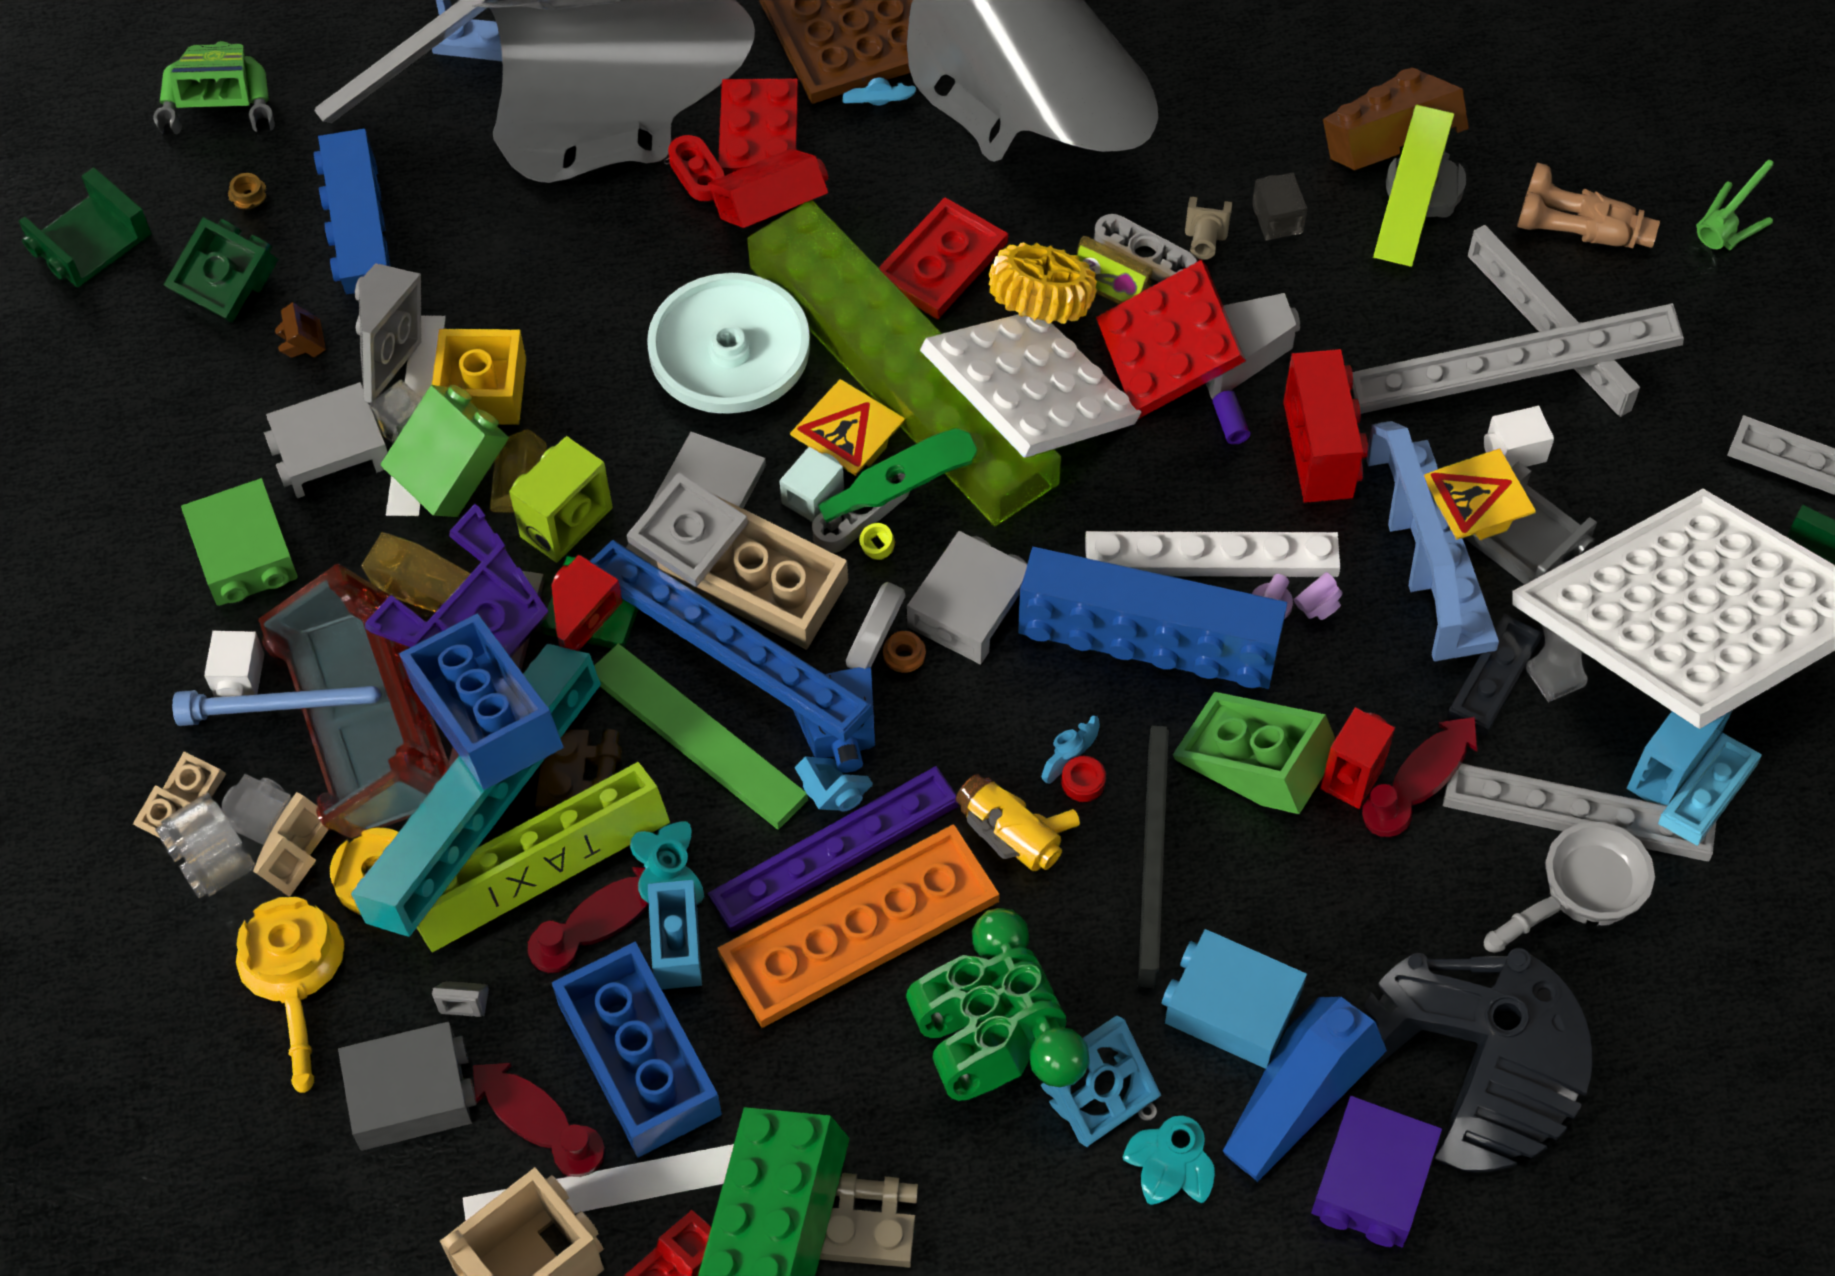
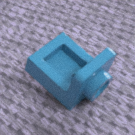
M804 757L795 767L803 781L805 792L814 800L818 809L851 810L862 801V795L873 785L868 776L843 775L842 772L838 771L834 759Z

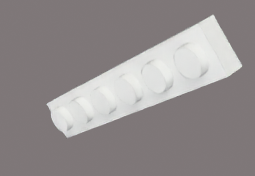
M1086 531L1085 551L1086 558L1166 576L1273 577L1275 574H1281L1285 577H1321L1327 572L1332 577H1338L1340 572L1338 532Z

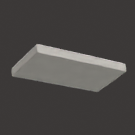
M690 432L650 506L675 475L680 472L710 493L738 507L744 508L766 467V459ZM628 543L626 547L628 550L658 568L656 560Z

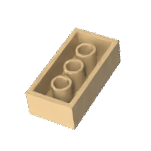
M720 498L746 515L748 524L700 584L695 587L659 562H657L658 569L705 599L807 650L848 582L847 560Z

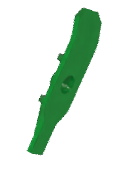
M958 428L936 434L862 471L849 489L819 503L818 506L826 523L864 507H881L946 472L972 464L977 454V448L970 433ZM905 474V478L900 483L892 484V479L895 475Z

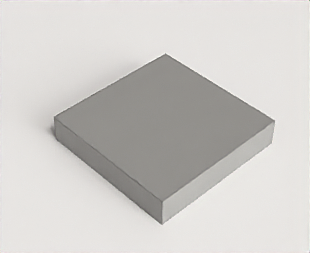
M678 472L628 532L627 540L630 544L697 587L746 527L748 520L746 515Z

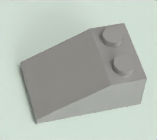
M377 263L373 265L364 277L359 278L355 288V298L359 301L356 333L360 335L364 401L372 403L421 344V274Z

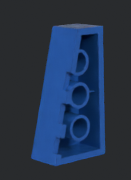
M365 129L318 136L320 151L314 152L318 175H324L326 186L319 187L323 210H330L331 222H325L326 237L329 246L335 245L337 257L330 258L332 275L335 282H342L346 295L355 293L359 278L364 277L375 263L391 267L386 237L382 234V232L386 231L380 204V201H382L381 191L376 176L378 174L377 163Z

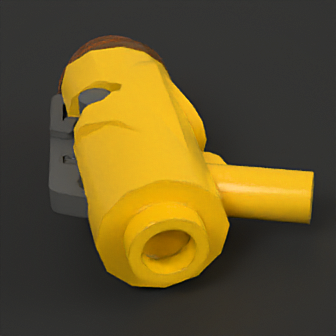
M979 774L967 780L956 796V802L961 805V812L966 815L969 825L980 837H983L1001 858L1016 857L1032 871H1037L1041 867L1044 870L1052 867L1062 853V849L1059 847L1061 836L1057 833L1077 827L1080 824L1079 817L1074 809L1049 818H1045L1040 814H1033L1025 808L1026 804L1022 799L999 787L991 778L987 777L984 779Z

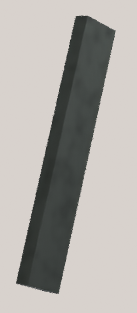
M1151 726L1148 749L1138 987L1154 988V985H1157L1159 972L1169 730L1164 726Z

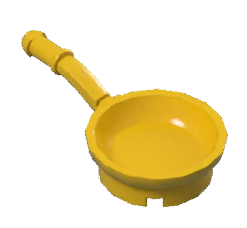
M279 897L257 907L253 911L255 916L248 924L244 920L239 928L236 966L242 983L255 995L285 1003L291 1044L289 1055L292 1057L293 1068L291 1081L296 1091L305 1093L312 1088L314 1076L311 1071L310 1059L312 1047L308 1044L306 1021L301 1000L307 998V995L315 993L332 979L342 962L345 943L338 924L317 906L316 908L310 906L307 900L299 897Z

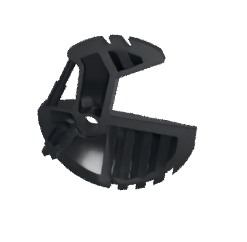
M1522 948L1511 950L1508 956L1471 957V959H1427L1422 953H1414L1397 964L1382 978L1378 985L1384 993L1378 1001L1371 993L1364 1007L1371 1016V1019L1376 1022L1387 1051L1365 1072L1366 1075L1421 1030L1473 1041L1478 1044L1434 1160L1463 1172L1502 1170L1517 1165V1162L1510 1160L1514 1157L1523 1155L1534 1158L1548 1149L1547 1146L1541 1144L1548 1137L1558 1140L1567 1131V1127L1562 1125L1566 1117L1576 1118L1582 1107V1104L1576 1102L1578 1094L1586 1096L1592 1072V1045L1587 1021L1578 1001L1564 981L1552 969ZM1471 970V973H1500L1495 986L1488 988L1467 981L1433 974L1430 971ZM1504 1012H1512L1520 1017L1521 1022L1513 1030H1503L1496 1026V1018Z

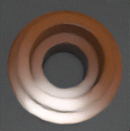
M896 632L884 644V661L889 668L896 672H912L918 669L925 660V645L912 632ZM902 651L910 652L912 655L907 657H901L897 654Z

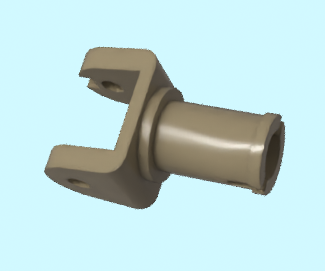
M1190 196L1185 226L1186 235L1193 236L1190 251L1198 259H1209L1215 254L1216 241L1225 240L1228 237L1233 202L1225 201L1223 210L1197 207L1198 197Z

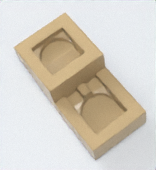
M296 792L269 834L253 872L290 897L316 861L310 854L336 819L305 796Z

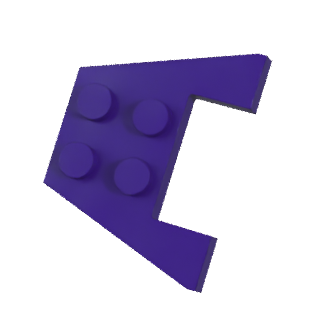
M474 504L450 530L449 537L481 561L477 568L427 622L394 596L390 595L365 622V628L369 632L405 646L413 647L478 613L511 658L548 617V609L520 567H516L505 550L504 543L485 520V515L480 507Z

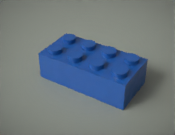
M478 613L399 653L414 691L483 790L564 748L549 708Z
M636 941L552 982L558 1005L637 1158L722 1115L718 1094Z

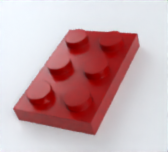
M722 79L719 165L724 171V176L791 148L797 150L798 79Z
M944 197L874 272L875 283L934 318L939 319L998 255L999 250H1002L1008 244V233Z

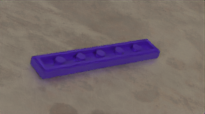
M937 766L710 891L708 893L709 901L730 934H733L959 807L960 799Z

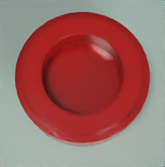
M1078 756L1065 764L1061 783L1064 792L1071 799L1079 802L1092 801L1098 798L1105 788L1106 772L1098 760L1089 756Z

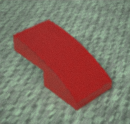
M691 1210L660 1236L656 1249L624 1276H698L711 1226Z

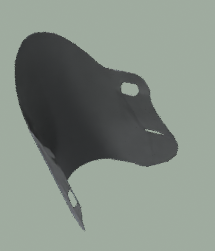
M505 0L472 5V7L491 9L497 23L501 43L503 82L497 120L493 129V139L511 167L528 179L547 183L570 179L610 164L625 161H637L648 164L665 159L668 156V148L671 143V123L673 118L679 112L722 84V79L730 78L747 57L755 35L752 18L736 0ZM639 129H643L652 135L651 151L644 150L639 146L637 142ZM573 145L576 146L575 162L569 168H563L565 152Z
M1084 0L912 1L908 26L907 52L913 81L918 90L932 105L955 119L975 137L982 154L990 161L1001 160L1015 135L1022 130L1032 131L1067 144L1101 152L1134 149L1149 140L1154 132L1158 121V106L1147 76ZM943 75H949L955 79L954 86L946 96L939 95L934 89V86ZM1000 118L999 133L990 143V131Z

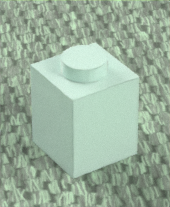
M811 447L807 448L780 479L782 504L812 522L821 513L818 504L844 490L843 466L830 454H821Z

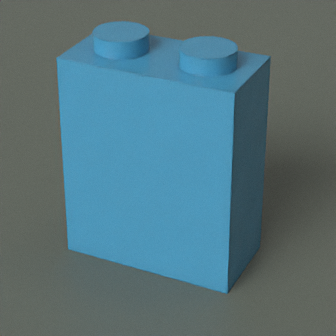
M1733 710L1700 729L1672 711L1644 748L1627 789L1647 802L1668 806L1718 740Z
M1205 929L1198 944L1190 941L1185 950L1180 966L1186 969L1180 981L1172 979L1166 989L1161 1003L1167 1006L1165 1024L1266 1069L1302 994L1307 973Z

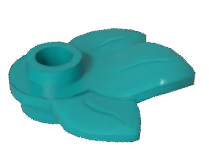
M1187 1116L1171 1117L1161 1125L1160 1129L1142 1130L1134 1135L1127 1144L1123 1160L1134 1166L1143 1167L1141 1187L1148 1204L1155 1205L1166 1201L1178 1193L1181 1188L1199 1203H1204L1209 1197L1215 1177L1214 1165L1203 1151L1205 1143L1204 1133L1201 1126L1194 1119ZM1177 1131H1185L1190 1136V1143L1184 1148L1175 1147L1171 1141L1173 1134Z

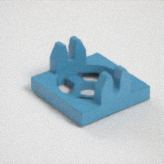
M1117 1015L1083 1038L1088 1045L1090 1059L1089 1073L1086 1077L1085 1086L1071 1095V1086L1059 1088L1048 1086L1045 1083L1041 1084L1043 1090L1053 1097L1049 1101L1051 1106L1061 1117L1069 1121L1078 1141L1086 1147L1162 1096L1125 1020ZM1100 1047H1111L1119 1054L1114 1057L1117 1064L1112 1066L1108 1063H1103L1097 1049ZM1105 1070H1111L1115 1077L1113 1088L1104 1095H1098L1094 1089L1096 1077ZM1131 1074L1130 1086L1124 1099L1121 1100L1119 1094L1123 1088V1079ZM1096 1099L1100 1102H1105L1109 1111L1101 1115H1090L1080 1110V1108Z

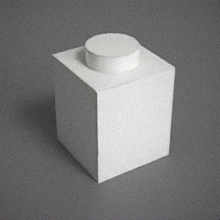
M1535 406L1493 416L1488 433L1484 436V447L1486 453L1500 448L1511 468L1518 461L1527 467L1547 462L1554 437L1540 407Z
M212 632L204 676L214 697L256 695L258 693L264 651L256 632Z

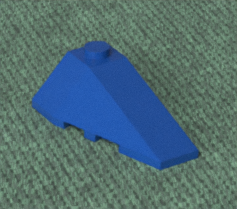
M1318 997L1285 1031L1223 1149L1225 1156L1258 1182L1387 1051L1376 1022L1342 997Z

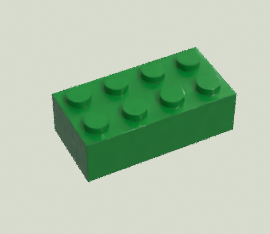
M744 1107L698 1276L816 1275L850 1139L832 1116Z

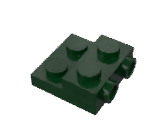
M203 217L164 286L233 323L251 290L260 293L279 259L270 253L273 246L254 235H251L249 240L239 236L242 230L223 219H220L218 224Z

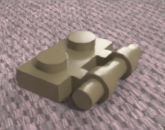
M842 1173L835 1195L840 1197L839 1208H832L820 1260L910 1268L915 1215L897 1214L898 1202L917 1203L918 1184L900 1183V1178L885 1176L884 1181L857 1179V1174ZM855 1199L882 1200V1212L854 1210Z

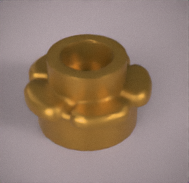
M242 173L231 180L228 197L237 208L252 209L262 204L266 199V185L256 175Z

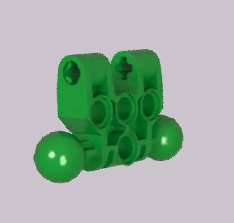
M997 908L987 910L977 920L972 930L974 949L982 958L962 955L915 981L909 987L906 994L909 1007L920 1032L924 1036L940 1038L962 1029L940 1043L933 1053V1061L946 1092L952 1099L958 1101L977 1097L1021 1076L1029 1060L1033 1073L1046 1085L1059 1088L1074 1085L1084 1076L1090 1064L1088 1045L1073 1029L1065 1028L1067 1022L1066 1015L1036 955L1027 949L1029 944L1027 923L1011 909Z

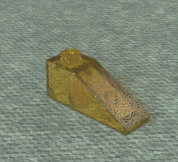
M384 532L380 534L361 565L376 592L386 596L392 595L398 600L435 613L471 574L417 543Z

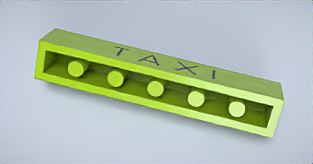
M637 762L478 847L417 926L419 933L431 952L440 949L629 846L632 837L637 832L646 831L653 833L669 824L670 820L657 785L640 763Z

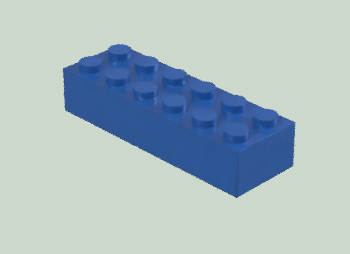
M1032 546L1020 588L1018 633L1027 635L1036 641L1050 640L1068 644L1070 647L1081 651L1091 649L1109 653L1121 660L1136 659L1152 663L1162 669L1176 668L1194 672L1196 675L1207 679L1217 677L1235 681L1247 688L1262 687L1269 689L1288 602Z

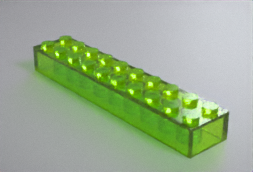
M813 200L803 203L747 237L750 267L759 277L779 285L793 296L806 316L809 330L877 402L905 418L904 423L900 427L916 444L931 436L954 428L970 433L977 448V454L972 464L951 470L945 474L994 526H997L1059 484L1061 456L1052 449L1024 458L939 371L920 349L926 338L942 333Z

